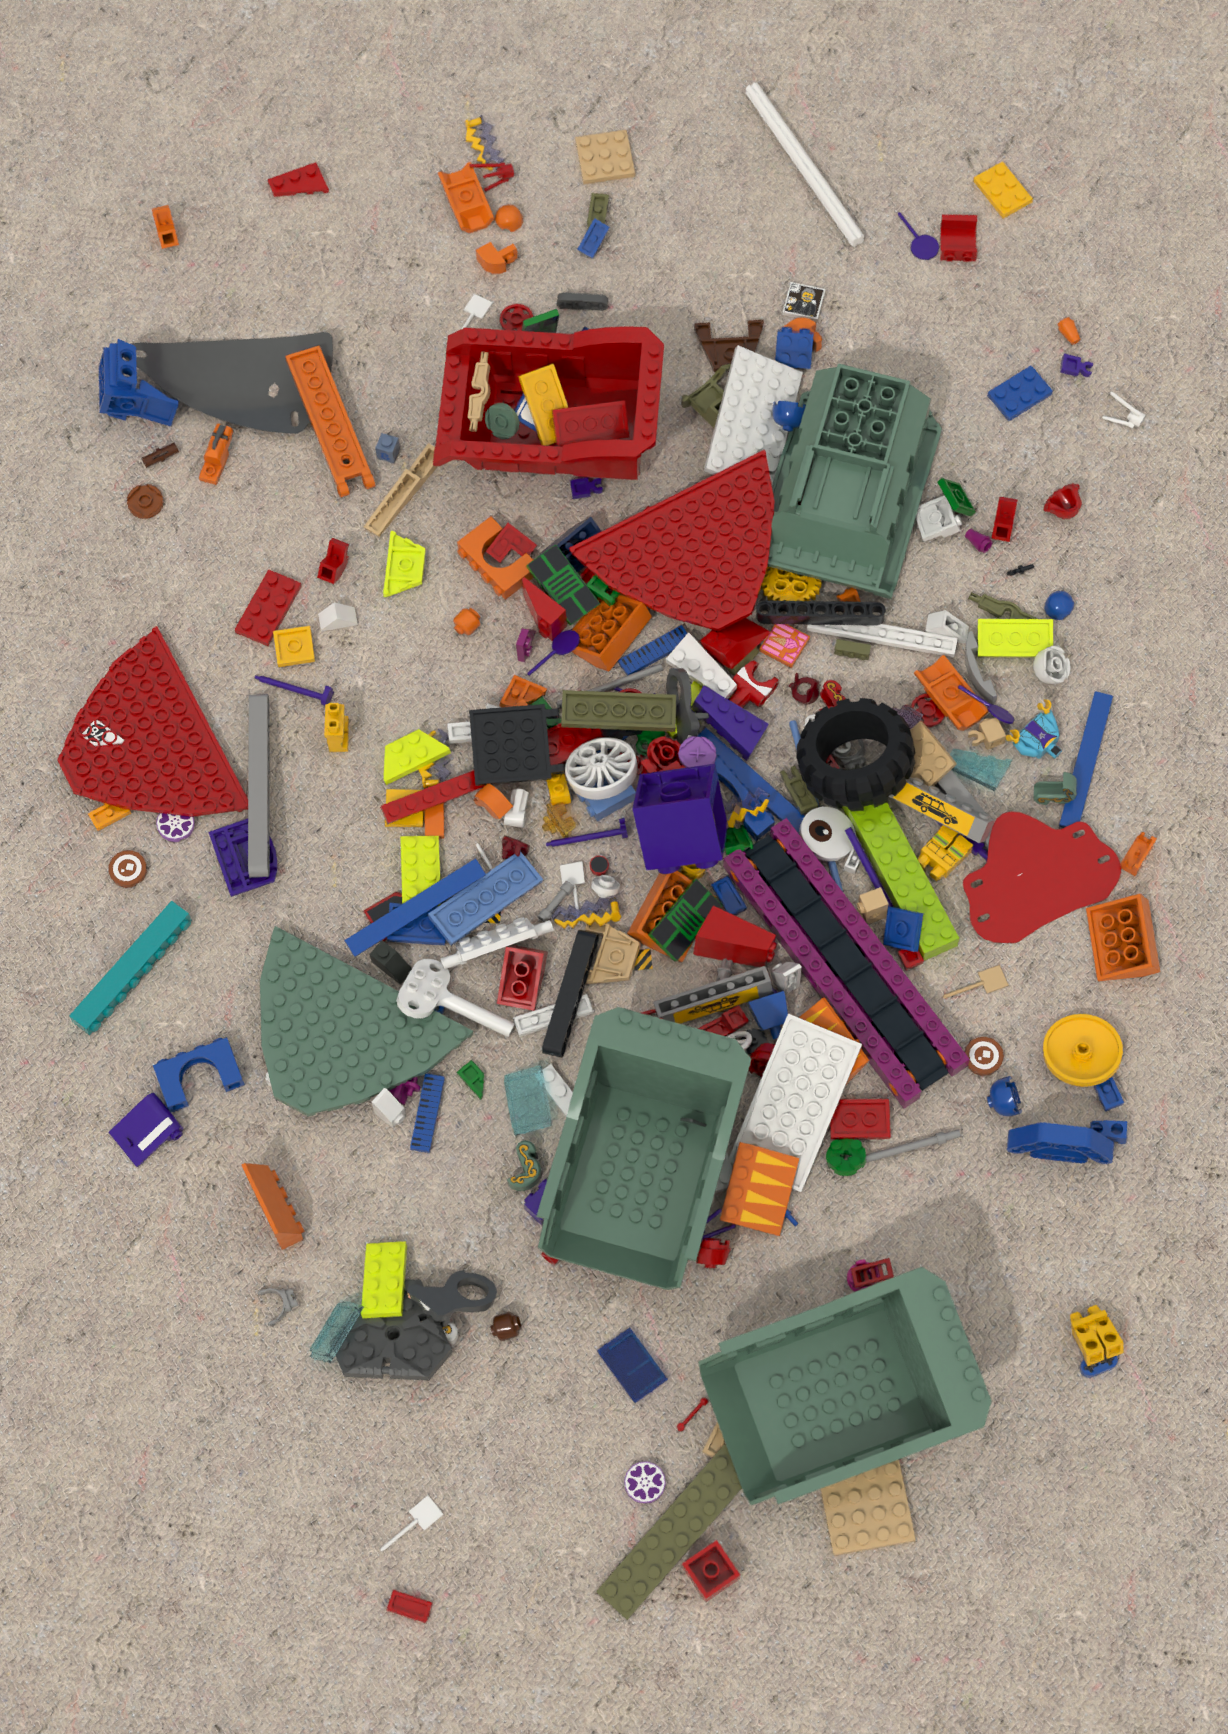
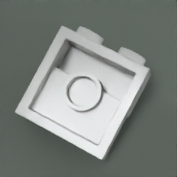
M945 495L919 505L916 519L924 542L940 535L945 538L961 531L959 527L962 525L961 518L955 514Z

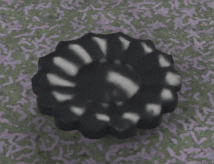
M753 1028L746 1031L752 1035V1042L746 1049L748 1054H751L761 1044L767 1043V1037H765V1033L761 1032V1030Z

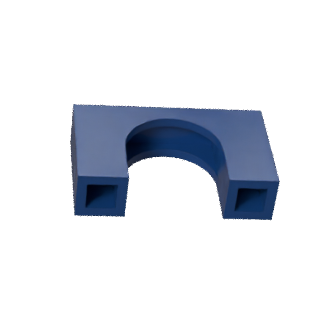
M228 1038L215 1039L211 1044L206 1046L199 1045L190 1052H180L171 1059H161L157 1064L153 1065L164 1099L171 1113L189 1106L182 1087V1078L185 1072L195 1064L206 1063L214 1066L219 1072L226 1092L245 1085Z

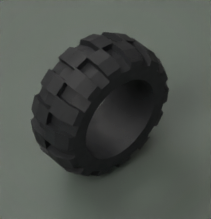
M849 698L837 701V706L830 709L826 706L818 711L815 715V721H808L800 735L801 739L797 744L796 757L802 780L815 798L820 801L824 800V803L830 807L841 810L842 806H846L850 811H864V806L873 804L874 808L887 803V797L891 794L896 796L906 785L905 779H909L912 775L916 752L910 728L905 719L897 714V711L883 702L878 706L873 699L860 698L859 702H851ZM870 739L886 746L885 751L876 761L859 769L842 770L826 763L828 757L836 748L849 741Z

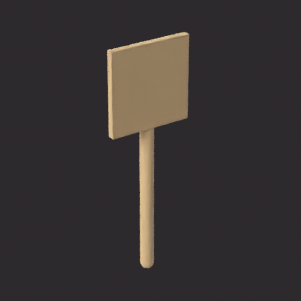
M1000 965L978 972L981 982L943 995V998L951 997L981 985L984 986L987 994L1009 985Z

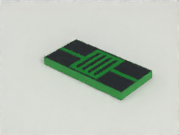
M554 309L524 320L522 331L556 333L559 320L558 310Z
M556 544L526 565V568L544 592L566 609L567 623L570 626L600 605L599 601Z
M694 879L648 936L674 962L678 961L696 939V935L712 907L721 908L723 905L697 879Z

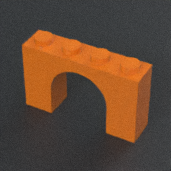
M490 516L457 542V552L461 558H466L469 561V565L474 571H478L481 574L485 583H490L493 586V590L498 596L501 595L506 600L522 587L523 577L529 581L534 578L526 568V565L533 561V559L526 553L513 564L504 568H496L489 565L483 558L484 554L503 529Z

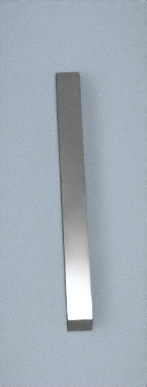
M268 694L249 695L248 872L250 878L269 877L270 705Z

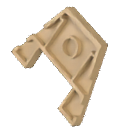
M595 921L591 926L587 924L585 931L597 933L603 936L593 970H590L586 984L629 981L641 946L640 942L620 930L614 929L608 923L601 927Z

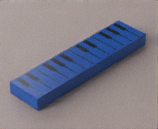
M681 625L619 659L618 663L626 675L636 673L669 655L687 635V632Z
M425 1074L410 1150L430 1153L445 1081L444 1076Z

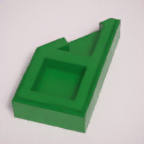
M470 1060L457 1071V1075L481 1100L483 1098L485 1075Z

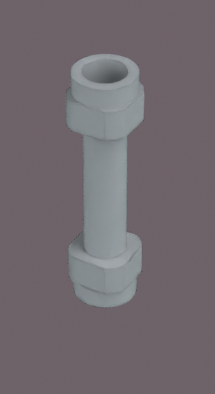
M565 881L560 887L559 893L546 909L543 908L537 917L543 922L548 921L552 917V912L566 895H570L575 887L570 882Z

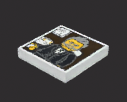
M791 282L783 315L794 318H808L817 322L825 289Z

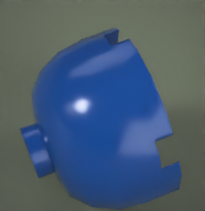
M778 401V404L773 402V419L777 425L783 427L782 430L793 431L794 428L800 427L806 405L803 404L802 408L798 407L797 402Z
M1011 1076L996 1080L990 1088V1096H987L989 1107H994L996 1113L1007 1117L1019 1115L1022 1112V1108L1018 1109L1017 1103L1020 1104L1021 1101L1015 1082L1010 1083Z

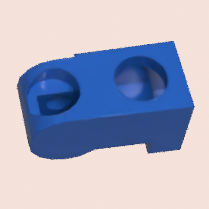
M1104 1120L1090 1122L1091 1129L1113 1142L1126 1144L1127 1121Z

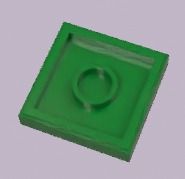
M944 478L937 481L953 511L970 517L976 513L960 483Z

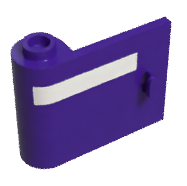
M151 1093L144 1097L109 1131V1134L134 1165L139 1167L166 1140H178L183 1135L182 1131L184 1128L155 1093Z

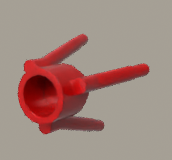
M504 162L499 164L469 165V167L497 168V172L483 175V178L498 176L501 179L484 188L485 192L504 182H509V178L514 177L512 165H505Z

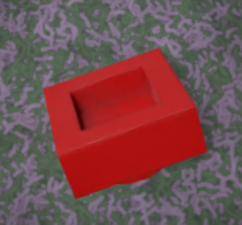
M904 949L898 951V956L906 971L924 963L919 950L918 952Z

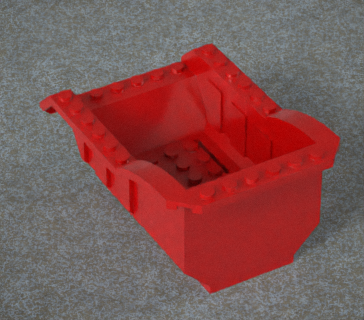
M633 326L596 328L574 332V334L465 327L448 335L433 466H441L452 460H463L476 470L485 469L549 475L557 473L581 477L638 480L641 454L656 445L664 343L648 327ZM481 352L489 353L487 363L490 365L488 379L490 396L484 405L482 421H478L477 432H472L469 430L471 422L468 418L470 395L480 393L481 390L474 389L471 383L476 363H480ZM554 364L568 408L625 400L630 437L577 442L561 447L556 446V443L543 446L541 445L538 433L519 422V430L514 436L509 439H500L492 434L491 429L487 428L485 413L495 403H505L515 409L523 394L518 376Z

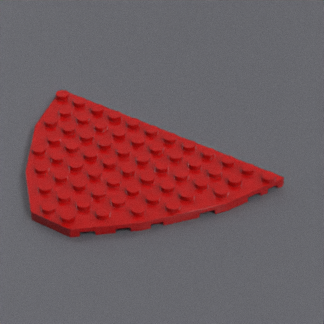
M762 450L570 547V553L610 589L632 600L642 602L646 607L668 618L715 631H721L752 615L768 568L775 502L766 451Z
M155 626L152 632L146 637L143 636L133 648H129L111 664L105 677L99 681L88 697L86 704L79 710L74 719L73 727L69 731L64 748L57 759L73 794L122 809L190 817L248 810V798L160 630ZM98 720L99 722H101V723H102L103 725H105V726H104V727H99V726L96 724V721ZM93 721L99 729L106 727L110 729L102 734L103 742L108 745L100 746L96 738H89L87 740L84 738L91 734V723ZM88 727H90L89 733L82 734ZM106 733H113L115 739L112 742L105 741L104 735ZM117 735L124 740L122 744L113 745L117 740ZM89 741H96L98 746H94Z

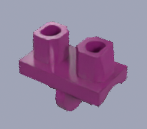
M414 1077L406 1083H402L396 1088L389 1090V1092L401 1105H405L407 1097H412L413 1092H419L421 1087L416 1084L418 1078Z

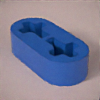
M1117 1356L1111 1357L1113 1359L1111 1365L1108 1363H1095L1097 1366L1092 1369L1091 1373L1089 1370L1084 1369L1086 1362L1083 1360L1079 1369L1083 1376L1091 1378L1112 1370L1116 1366L1118 1358Z

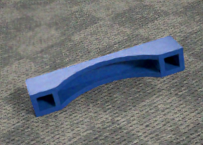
M716 756L715 765L718 779L733 793L738 803L742 802L743 808L752 811L757 806L761 807L762 803L756 797L753 798L749 793V788L744 783L741 784L738 781L736 773L725 766V761L722 757ZM758 811L757 817L747 812L745 814L744 827L752 838L757 841L771 830L775 819L769 811H764V813Z

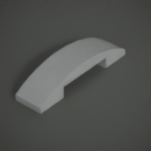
M970 631L968 632L965 646V664L968 675L978 693L990 704H995L997 695L991 679L983 681L974 658L977 655L978 645L973 632Z

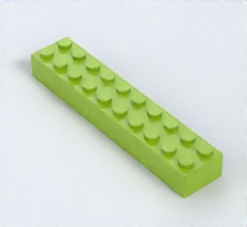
M884 803L874 808L873 804L864 806V811H850L848 807L842 806L845 815L852 822L856 835L893 906L923 913L918 948L923 960H928L957 947L959 936L888 803Z

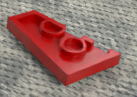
M316 162L267 179L274 197L294 196L297 193H307L308 195L321 191L329 193V189Z

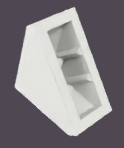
M334 602L318 614L321 632L358 625L355 607Z

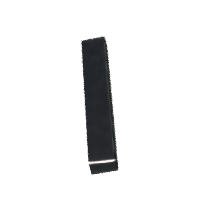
M761 601L756 608V619L762 624L880 625L884 622L886 609L880 602ZM761 611H767L769 613L763 614L761 613ZM780 611H786L787 613H786V614H781V613H779V612H780ZM804 611L805 614H799L798 612ZM820 611H821V612H824L825 614L820 615V614H818L817 612H820ZM836 612H842L843 614L837 615ZM855 612H860V613H862V614H861V615H856V614H854V613H855ZM878 612L880 615H874L873 613Z
M578 930L543 1042V1054L560 1058L564 1056L599 941V934L583 930Z

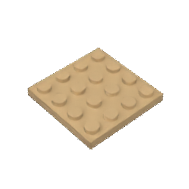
M899 1459L820 1489L833 1556L916 1541Z

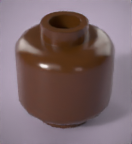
M506 1312L493 1318V1324L490 1325V1329L494 1337L497 1336L499 1340L505 1341L517 1337L520 1330H522V1325L517 1314L514 1315L512 1312Z

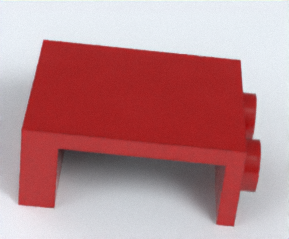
M942 214L940 224V260L948 262L976 261L977 215Z

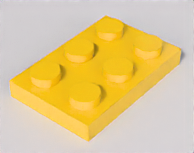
M1003 161L975 176L973 182L1003 219L1032 203L1033 198Z

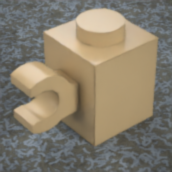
M996 717L982 720L978 731L972 730L968 733V738H977V740L972 741V746H978L983 742L987 750L1004 744L1006 739L1005 732Z

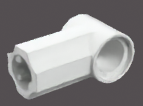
M517 788L512 790L510 803L513 807L505 814L504 825L524 827L526 819L525 810L529 795L524 789Z

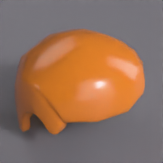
M508 204L498 209L495 214V222L502 230L508 229L514 232L523 224V216L516 206Z

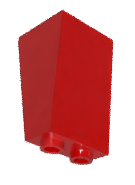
M713 906L696 935L693 954L722 961L723 959L732 960L733 963L763 967L768 962L771 963L775 956L774 951L777 947V943H775L776 935Z

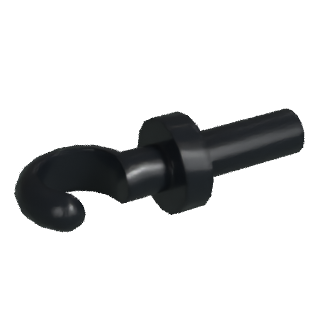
M1031 564L1024 567L1019 565L1017 569L1008 571L1007 575L1024 574V571L1033 569L1034 565Z

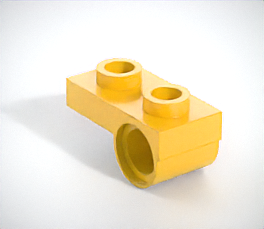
M551 774V780H546L552 807L570 804V793L565 775Z

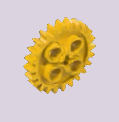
M772 567L767 568L762 583L763 595L767 596L768 601L816 600V595L820 594L821 580Z

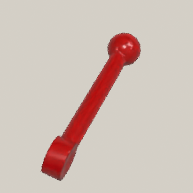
M701 1398L700 1404L682 1423L677 1424L678 1431H684L685 1425L703 1405L708 1404L707 1398Z

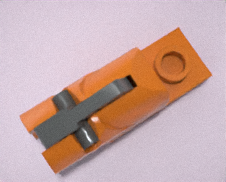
M216 424L204 454L205 463L199 475L200 481L217 485L229 456L228 447L233 434L231 427Z

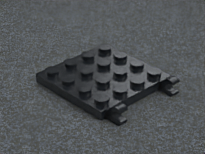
M545 704L469 710L475 786L551 780V774H564V764L550 765L546 719H559V708L545 709Z

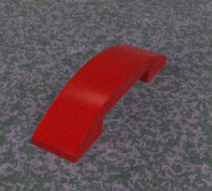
M738 1005L724 1012L721 1017L697 1029L727 1036L749 1023V1020Z

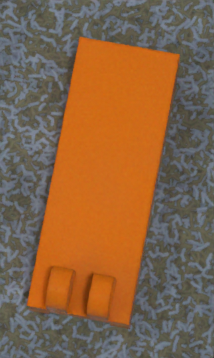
M444 803L425 810V836H439V839L445 838Z

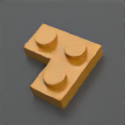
M103 803V806L88 813L96 830L100 831L131 814V811Z

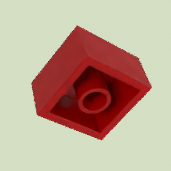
M717 1540L682 1563L683 1570L705 1603L734 1584L741 1576Z

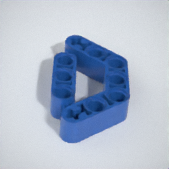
M1035 1123L1009 1130L1007 1151L1015 1154L1030 1152L1031 1157L1038 1159L1087 1163L1088 1158L1097 1163L1110 1164L1113 1162L1114 1142L1087 1127Z

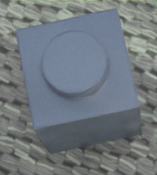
M381 433L375 448L377 459L394 464L400 451L399 438Z

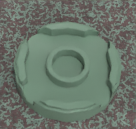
M495 403L486 411V426L489 430L491 429L495 437L509 439L519 430L518 415L509 405Z

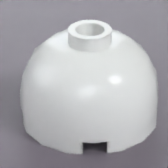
M1047 647L1038 652L1034 658L1033 669L1035 675L1043 683L1058 684L1068 678L1070 674L1069 658H1065L1063 655L1065 652L1060 647Z

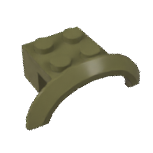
M731 364L719 367L715 374L692 394L681 396V406L683 408L692 406L713 428H715L724 390L718 383L729 371Z

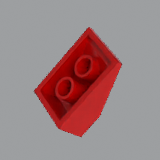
M523 577V597L542 637L553 641L567 627L566 609Z
M744 618L721 631L711 630L700 641L703 648L714 660L732 670L770 634V631Z
M517 945L506 946L497 1004L535 1011L545 972L548 951Z

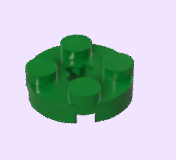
M853 1139L833 1140L826 1152L827 1165L834 1170V1173L840 1176L856 1174L857 1170L861 1167L863 1168L866 1164V1151L861 1141ZM850 1155L851 1157H848V1160H844L842 1156Z

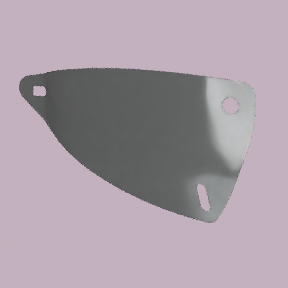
M328 332L278 338L178 343H131L136 347L137 351H144L147 355L146 357H136L137 368L182 403L204 414L229 423L277 433L297 434L302 432L310 423L285 356L320 346L330 373L333 360V338ZM275 383L278 385L279 390L275 397H271L268 395L269 388ZM293 411L298 413L299 425L296 427L291 424V412Z

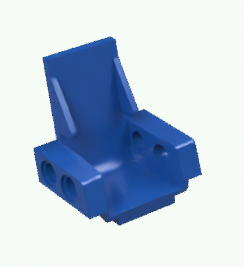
M120 339L117 340V343H110L109 348L104 347L98 366L99 413H104L124 421L127 416H137L171 427L178 408V401L168 398L145 380L140 381L139 389L136 388V347ZM123 358H128L130 361H125Z

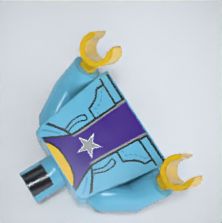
M1044 699L1045 707H1043L1042 703L1037 704V708L1044 711L1043 714L1040 712L1020 732L1016 729L1010 730L1013 737L1006 735V740L1013 741V745L1021 755L1041 759L1048 753L1055 759L1062 752L1055 745L1060 736L1059 729L1052 710H1049L1051 702Z

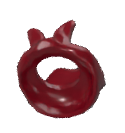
M796 673L795 682L789 684L792 690V697L801 704L809 705L814 703L820 695V682L810 677L799 679V675ZM802 683H809L811 685L806 695H800L797 692L798 686Z
M504 835L502 838V859H508L514 854L519 857L520 851L526 856L529 853L530 845Z

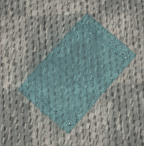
M539 1065L504 1075V1085L514 1135L517 1136L552 1126L542 1066Z
M346 1301L338 1303L311 1346L310 1352L312 1353L310 1357L315 1360L331 1363L364 1307L360 1304Z

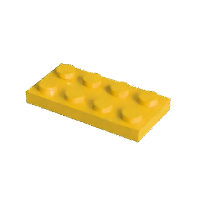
M550 364L518 376L541 445L543 446L556 443L552 410L568 408L555 366Z

